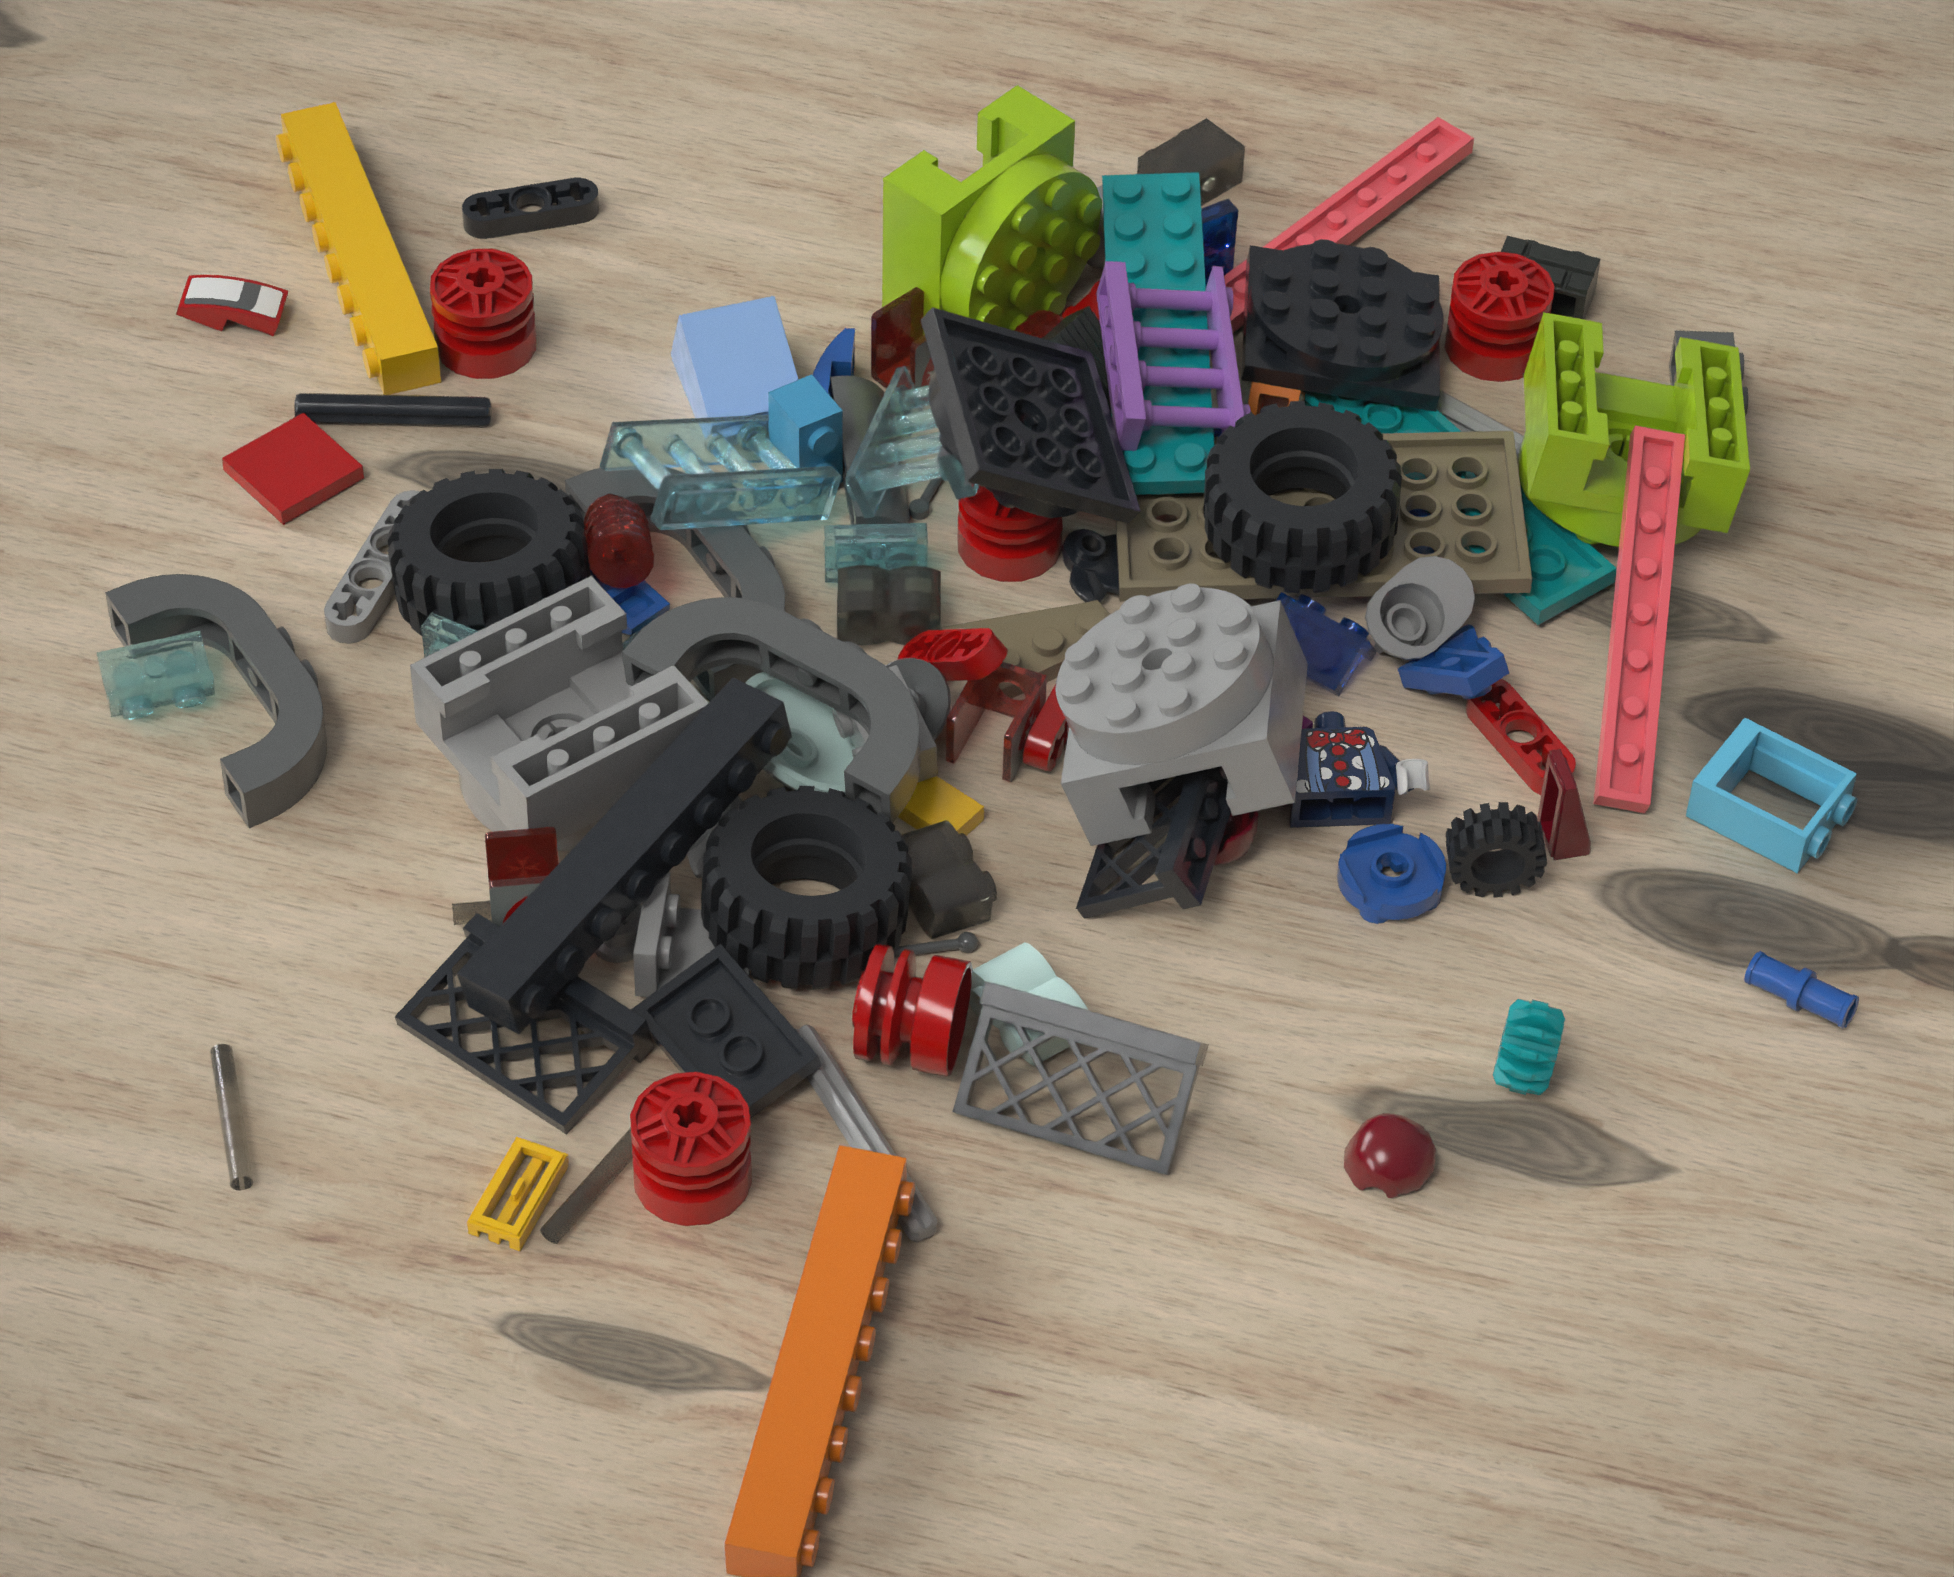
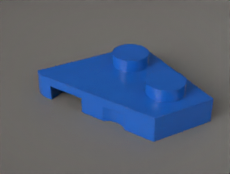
M1468 624L1457 630L1431 654L1421 659H1412L1398 668L1403 687L1426 690L1428 694L1461 695L1464 699H1474L1491 691L1492 684L1509 674L1504 654L1496 647H1492L1490 641L1484 636L1478 638L1475 627Z

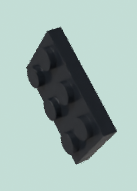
M721 944L632 1008V1011L647 1020L651 1038L681 1073L701 1072L721 1077L740 1091L749 1105L750 1119L821 1067L818 1055Z

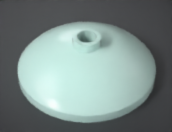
M766 672L758 673L748 679L746 684L784 702L792 738L789 740L784 751L780 755L773 757L763 770L775 780L794 791H798L799 786H815L814 791L828 793L829 788L843 791L846 795L844 770L853 760L852 750L855 749V746L850 737L843 739L840 736L833 717L832 710L834 708Z

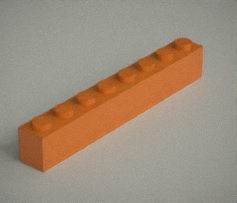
M842 1145L838 1147L725 1540L726 1574L741 1577H800L803 1566H814L820 1542V1531L813 1530L818 1513L827 1515L831 1506L834 1479L828 1478L832 1462L841 1463L844 1458L848 1440V1427L842 1426L846 1411L856 1412L859 1403L862 1377L856 1376L860 1361H870L876 1335V1328L869 1326L873 1311L882 1313L885 1308L889 1278L883 1277L886 1263H897L901 1248L902 1230L896 1229L900 1215L909 1217L913 1205L915 1182L907 1181V1158Z

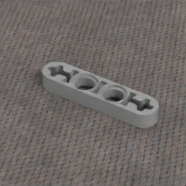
M404 491L390 501L326 602L324 608L327 634L333 640L339 643L350 644L365 639L371 633L394 596L395 590L389 556L380 552L379 549L388 544L389 531L400 511L405 505L410 506V501L420 491ZM365 578H378L383 581L380 586L372 589H364L357 585ZM353 604L356 605L357 616L352 615L354 611Z

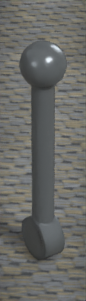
M945 449L943 450L944 458L920 499L910 502V516L915 520H923L928 517L929 502L948 471L952 455Z
M964 932L956 939L898 946L894 952V958L900 957L901 952L905 949L914 950L915 955L956 949L964 953H971L977 948L978 939L975 934Z

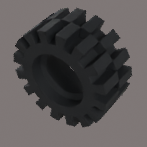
M1499 802L1498 809L1490 810L1489 803L1480 804L1481 812L1475 813L1472 808L1463 811L1464 820L1458 817L1454 818L1451 822L1452 829L1447 828L1445 834L1451 878L1455 885L1460 883L1461 890L1468 893L1474 888L1475 896L1484 897L1487 891H1493V898L1503 897L1502 890L1509 889L1511 894L1515 895L1521 893L1520 884L1530 888L1536 884L1535 877L1542 878L1545 873L1544 866H1547V856L1542 825L1540 821L1538 822L1537 815L1532 811L1526 814L1525 807L1518 804L1511 811L1509 810L1508 802Z

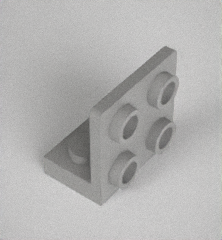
M670 871L655 886L651 896L642 903L633 953L635 996H650L715 948L709 939V932L703 927L701 910L680 908V895L671 894ZM748 968L743 969L750 976V970Z

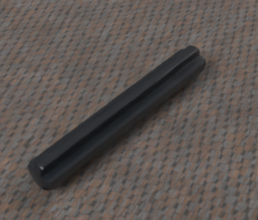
M299 393L295 398L294 412L295 417L304 413L314 423L486 427L491 422L492 407L488 397Z

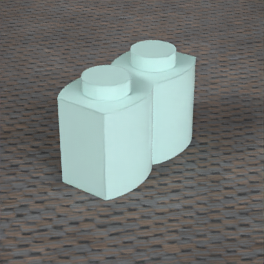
M1026 942L972 970L970 1005L978 1017L983 1006L979 1002L985 981L1088 1010L1076 991L1063 979L1057 977L1040 952ZM993 1019L992 1024L1000 1029L1001 1039L1010 1053L1024 1046L1013 1024ZM1025 1028L1032 1041L1045 1034ZM1055 1036L1036 1047L1044 1061L1070 1047L1066 1039ZM1029 1052L1021 1056L1029 1064L1035 1066Z

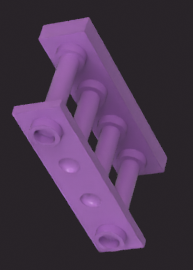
M1106 261L1096 295L1112 419L1121 449L1136 451L1142 431H1149L1150 426L1222 429V433L1229 426L1235 428V422L1250 413L1251 410L1249 404H1243L1230 320L1233 310V290L1231 287L1225 286L1223 267H1212L1205 291L1136 288L1134 283H1128L1125 262ZM1135 308L1207 311L1208 330L1141 327L1140 322L1133 321L1132 313ZM1140 347L1210 350L1213 369L1146 366L1145 361L1138 360L1137 352ZM1145 386L1216 389L1218 408L1151 405L1150 400H1144L1143 390Z

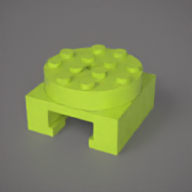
M1018 85L978 112L977 150L983 154V167L962 182L939 169L938 158L925 150L883 178L882 307L911 289L918 287V346L927 341L921 319L932 307L1030 335L1047 319L1053 320L1060 315L1065 307L1066 297L1079 279L1088 259L1099 248L1101 239L1097 233L1103 202L1091 178L1073 168L1075 120Z
M1543 312L1524 373L1526 430L1517 456L1520 485L1524 490V495L1551 520L1575 533L1579 540L1588 544L1603 543L1619 547L1629 441L1633 428L1641 426L1684 434L1685 442L1675 545L1690 539L1701 529L1728 533L1750 472L1739 347L1680 337L1675 351L1677 378L1674 386L1595 372V368L1599 369L1604 354L1602 323Z

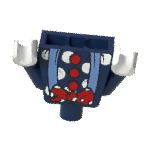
M1328 711L1319 714L1314 721L1315 728H1304L1301 730L1295 803H1291L1290 828L1391 824L1395 790L1398 791L1399 795L1407 794V792L1412 791L1414 788H1420L1424 791L1430 790L1428 762L1423 759L1400 761L1386 746L1379 745L1374 730L1367 726L1346 727L1344 716L1338 712Z

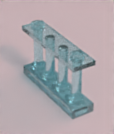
M906 366L896 368L846 474L848 494L852 500L857 501L865 519L875 516L883 496L889 488L941 477L944 481L949 482L956 499L975 496L979 485L966 481L960 462L942 447L939 440L940 432L910 438L912 433L935 429L937 426L931 409L923 410L924 406L930 405L928 401L929 385L915 388ZM938 453L936 458L898 466L899 461Z
M769 415L612 422L600 462V467L604 471L638 469L658 489L659 492L650 520L660 530L828 520L842 478L832 466L797 468L769 440ZM764 462L770 469L756 470L750 463ZM709 465H723L729 472H713ZM666 467H681L687 474L672 475Z

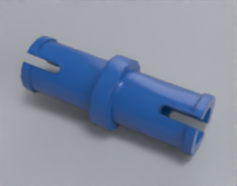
M1762 951L1757 952L1753 956L1745 973V983L1752 984L1786 1000L1788 1008L1798 1012L1801 1009L1808 1010L1837 1024L1838 1027L1843 1029L1851 1022L1859 1004V996L1851 995L1817 979L1815 971L1808 968H1803L1799 971L1767 956Z

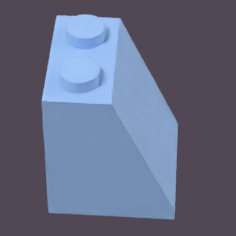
M775 296L679 315L671 357L704 441L708 442L719 439L722 443H731L745 438L750 432L765 429L769 432L768 392L799 380Z

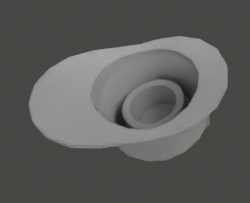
M1438 556L1422 557L1403 567L1376 591L1367 604L1365 619L1368 632L1375 641L1374 649L1377 653L1386 652L1388 655L1404 660L1421 659L1434 652L1462 627L1472 613L1475 600L1472 582L1464 569L1450 559Z

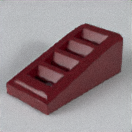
M1561 749L1550 750V754H1548L1537 816L1538 822L1540 821L1542 825L1544 842L1553 860L1586 856L1591 852V841L1578 788Z

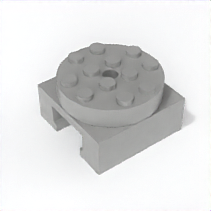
M592 576L410 665L416 723L459 772L463 798L474 816L492 832L554 827L556 828L557 851H571L708 704L707 700L674 665L633 686L626 683L622 658V631L627 629V616L623 609Z
M1185 584L1175 590L1157 593L1148 597L1137 595L1129 598L1121 605L1119 610L1101 620L1085 633L1077 643L1067 649L1065 660L1061 665L1056 681L1057 701L1069 725L1061 785L1091 846L1152 833L1155 795L1149 782L1222 766L1228 779L1226 801L1233 816L1295 803L1308 663L1281 600L1251 607L1242 598L1230 592L1199 587L1197 584Z

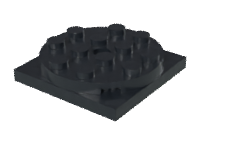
M1320 239L1313 244L1296 246L1284 251L1250 245L1246 262L1241 381L1436 412L1440 398V337L1444 323L1443 310L1439 300V276L1413 272L1403 264L1389 258L1383 250L1375 247L1360 248L1336 244L1326 239Z
M932 307L921 319L934 365L929 382L928 401L935 424L940 432V443L949 454L955 456L960 462L966 481L984 486L993 493V496L1001 505L1007 508L1016 507L1025 512L1047 518L1067 517L1082 511L1129 524L1141 510L1092 353Z

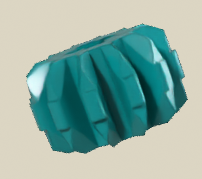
M1517 999L1510 1005L1493 1072L1497 1085L1524 1095L1527 1093L1541 1095L1547 1090L1564 1029L1565 1017L1561 1009L1551 1007L1549 1003L1533 999L1532 1001Z

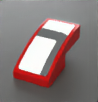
M189 275L176 315L221 332L228 319L274 336L289 291L270 284L239 277Z

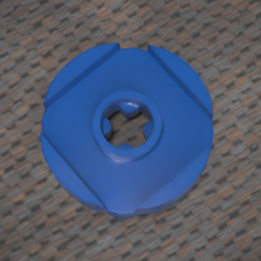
M1378 824L1356 832L1347 841V848L1340 854L1338 862L1337 882L1343 896L1351 905L1359 909L1360 916L1369 923L1381 924L1389 919L1402 920L1413 918L1426 911L1435 909L1440 904L1446 874V860L1439 846L1430 837L1420 832L1418 839L1412 835L1404 834V826ZM1390 866L1392 871H1402L1404 873L1398 877H1390L1382 874L1383 867Z

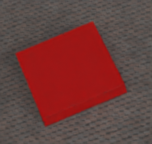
M304 413L222 458L223 470L282 524L287 523L364 479L363 465Z

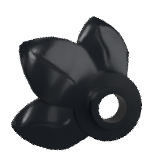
M1078 529L1069 533L1063 542L1062 554L1064 565L1070 571L1069 583L1075 594L1084 602L1098 600L1100 603L1105 598L1107 591L1119 595L1116 534L1102 536L1088 529Z

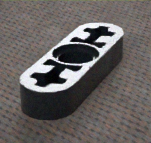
M579 177L476 193L466 198L462 204L464 230L470 236L479 239L586 223L594 219L599 212L598 188L596 184L591 180ZM529 204L542 207L534 212H525L519 209Z

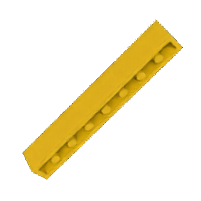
M336 102L282 113L283 133L276 135L279 156L282 162L290 161V164H288V174L294 192L302 191L300 203L305 221H314L315 223L312 224V233L317 251L319 253L326 251L327 255H324L327 275L331 284L338 282L340 285L337 286L340 308L343 315L350 313L352 315L349 318L352 337L356 346L364 345L365 347L362 350V356L369 379L377 377L384 395L441 383L437 343Z

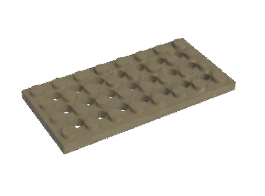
M1477 431L1383 434V440L1386 439L1397 454V462L1401 466L1402 474L1397 534L1394 536L1393 546L1388 555L1380 559L1379 565L1365 576L1358 573V580L1342 588L1339 584L1330 585V590L1327 592L1313 593V589H1300L1299 594L1285 593L1284 587L1275 585L1268 589L1257 585L1254 577L1249 575L1245 579L1231 569V561L1225 563L1221 559L1209 556L1208 554L1214 550L1213 544L1208 540L1204 528V493L1136 495L1141 512L1129 524L1116 520L1119 600L1123 602L1137 595L1148 597L1157 593L1175 590L1185 584H1197L1199 587L1224 590L1242 599L1373 596L1376 591L1403 567L1418 558L1429 556L1450 559L1463 568L1472 582L1474 594L1530 593L1532 575L1514 432ZM1214 437V446L1217 444L1218 437ZM1469 471L1473 472L1477 477L1464 479L1458 477L1456 473ZM1419 472L1424 474L1426 479L1413 480L1405 475ZM1308 488L1283 489L1268 495L1277 501L1296 506L1321 505L1336 499L1327 493ZM1464 508H1475L1478 509L1481 514L1477 516H1468L1461 513L1460 510ZM1425 509L1431 515L1417 517L1410 514L1409 511ZM1170 514L1176 516L1178 520L1165 523L1155 518L1159 515ZM1479 545L1486 551L1483 553H1471L1466 551L1464 547ZM1428 546L1435 552L1432 554H1419L1413 548ZM1171 551L1179 554L1180 557L1174 560H1165L1157 555L1162 552Z

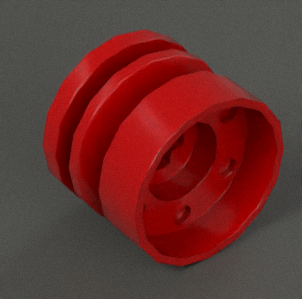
M490 248L470 249L453 254L437 266L431 275L430 296L432 315L434 316V339L438 346L439 359L442 364L456 374L473 379H495L512 374L525 366L536 351L537 338L533 277L525 262L511 253Z
M1484 253L1464 261L1454 273L1444 346L1450 361L1462 372L1480 380L1505 382L1523 378L1543 312L1551 314L1555 286L1549 273L1536 261L1514 253Z
M964 470L961 471L959 475L957 543L958 553L966 566L982 577L1000 582L1026 581L1041 576L1052 568L1062 552V517L1047 518L1025 512L1016 507L1007 508L1001 505L995 499L993 493L984 486L967 482Z
M875 945L869 957L866 970L860 977L854 1000L852 1025L854 1027L853 1054L855 1059L872 1060L881 1038L880 1058L882 1064L890 1066L894 1064L904 1042L910 1044L912 1070L947 1077L951 1075L961 1048L970 1004L973 970L971 961L934 955L924 972L923 978L916 977L914 950H903L894 970V951L892 946Z
M701 1072L674 1073L648 1086L637 1097L630 1114L634 1187L641 1203L646 1210L661 1220L682 1226L708 1225L730 1216L745 1201L752 1184L749 1105L736 1087L721 1077Z

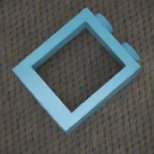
M1744 718L1693 780L1686 817L1798 874L1811 856L1818 859L1823 854L1830 841L1834 826L1836 824L1844 826L1850 819L1857 804V798L1852 796L1857 773ZM1751 770L1821 807L1805 828L1801 830L1732 795L1731 792L1744 775Z

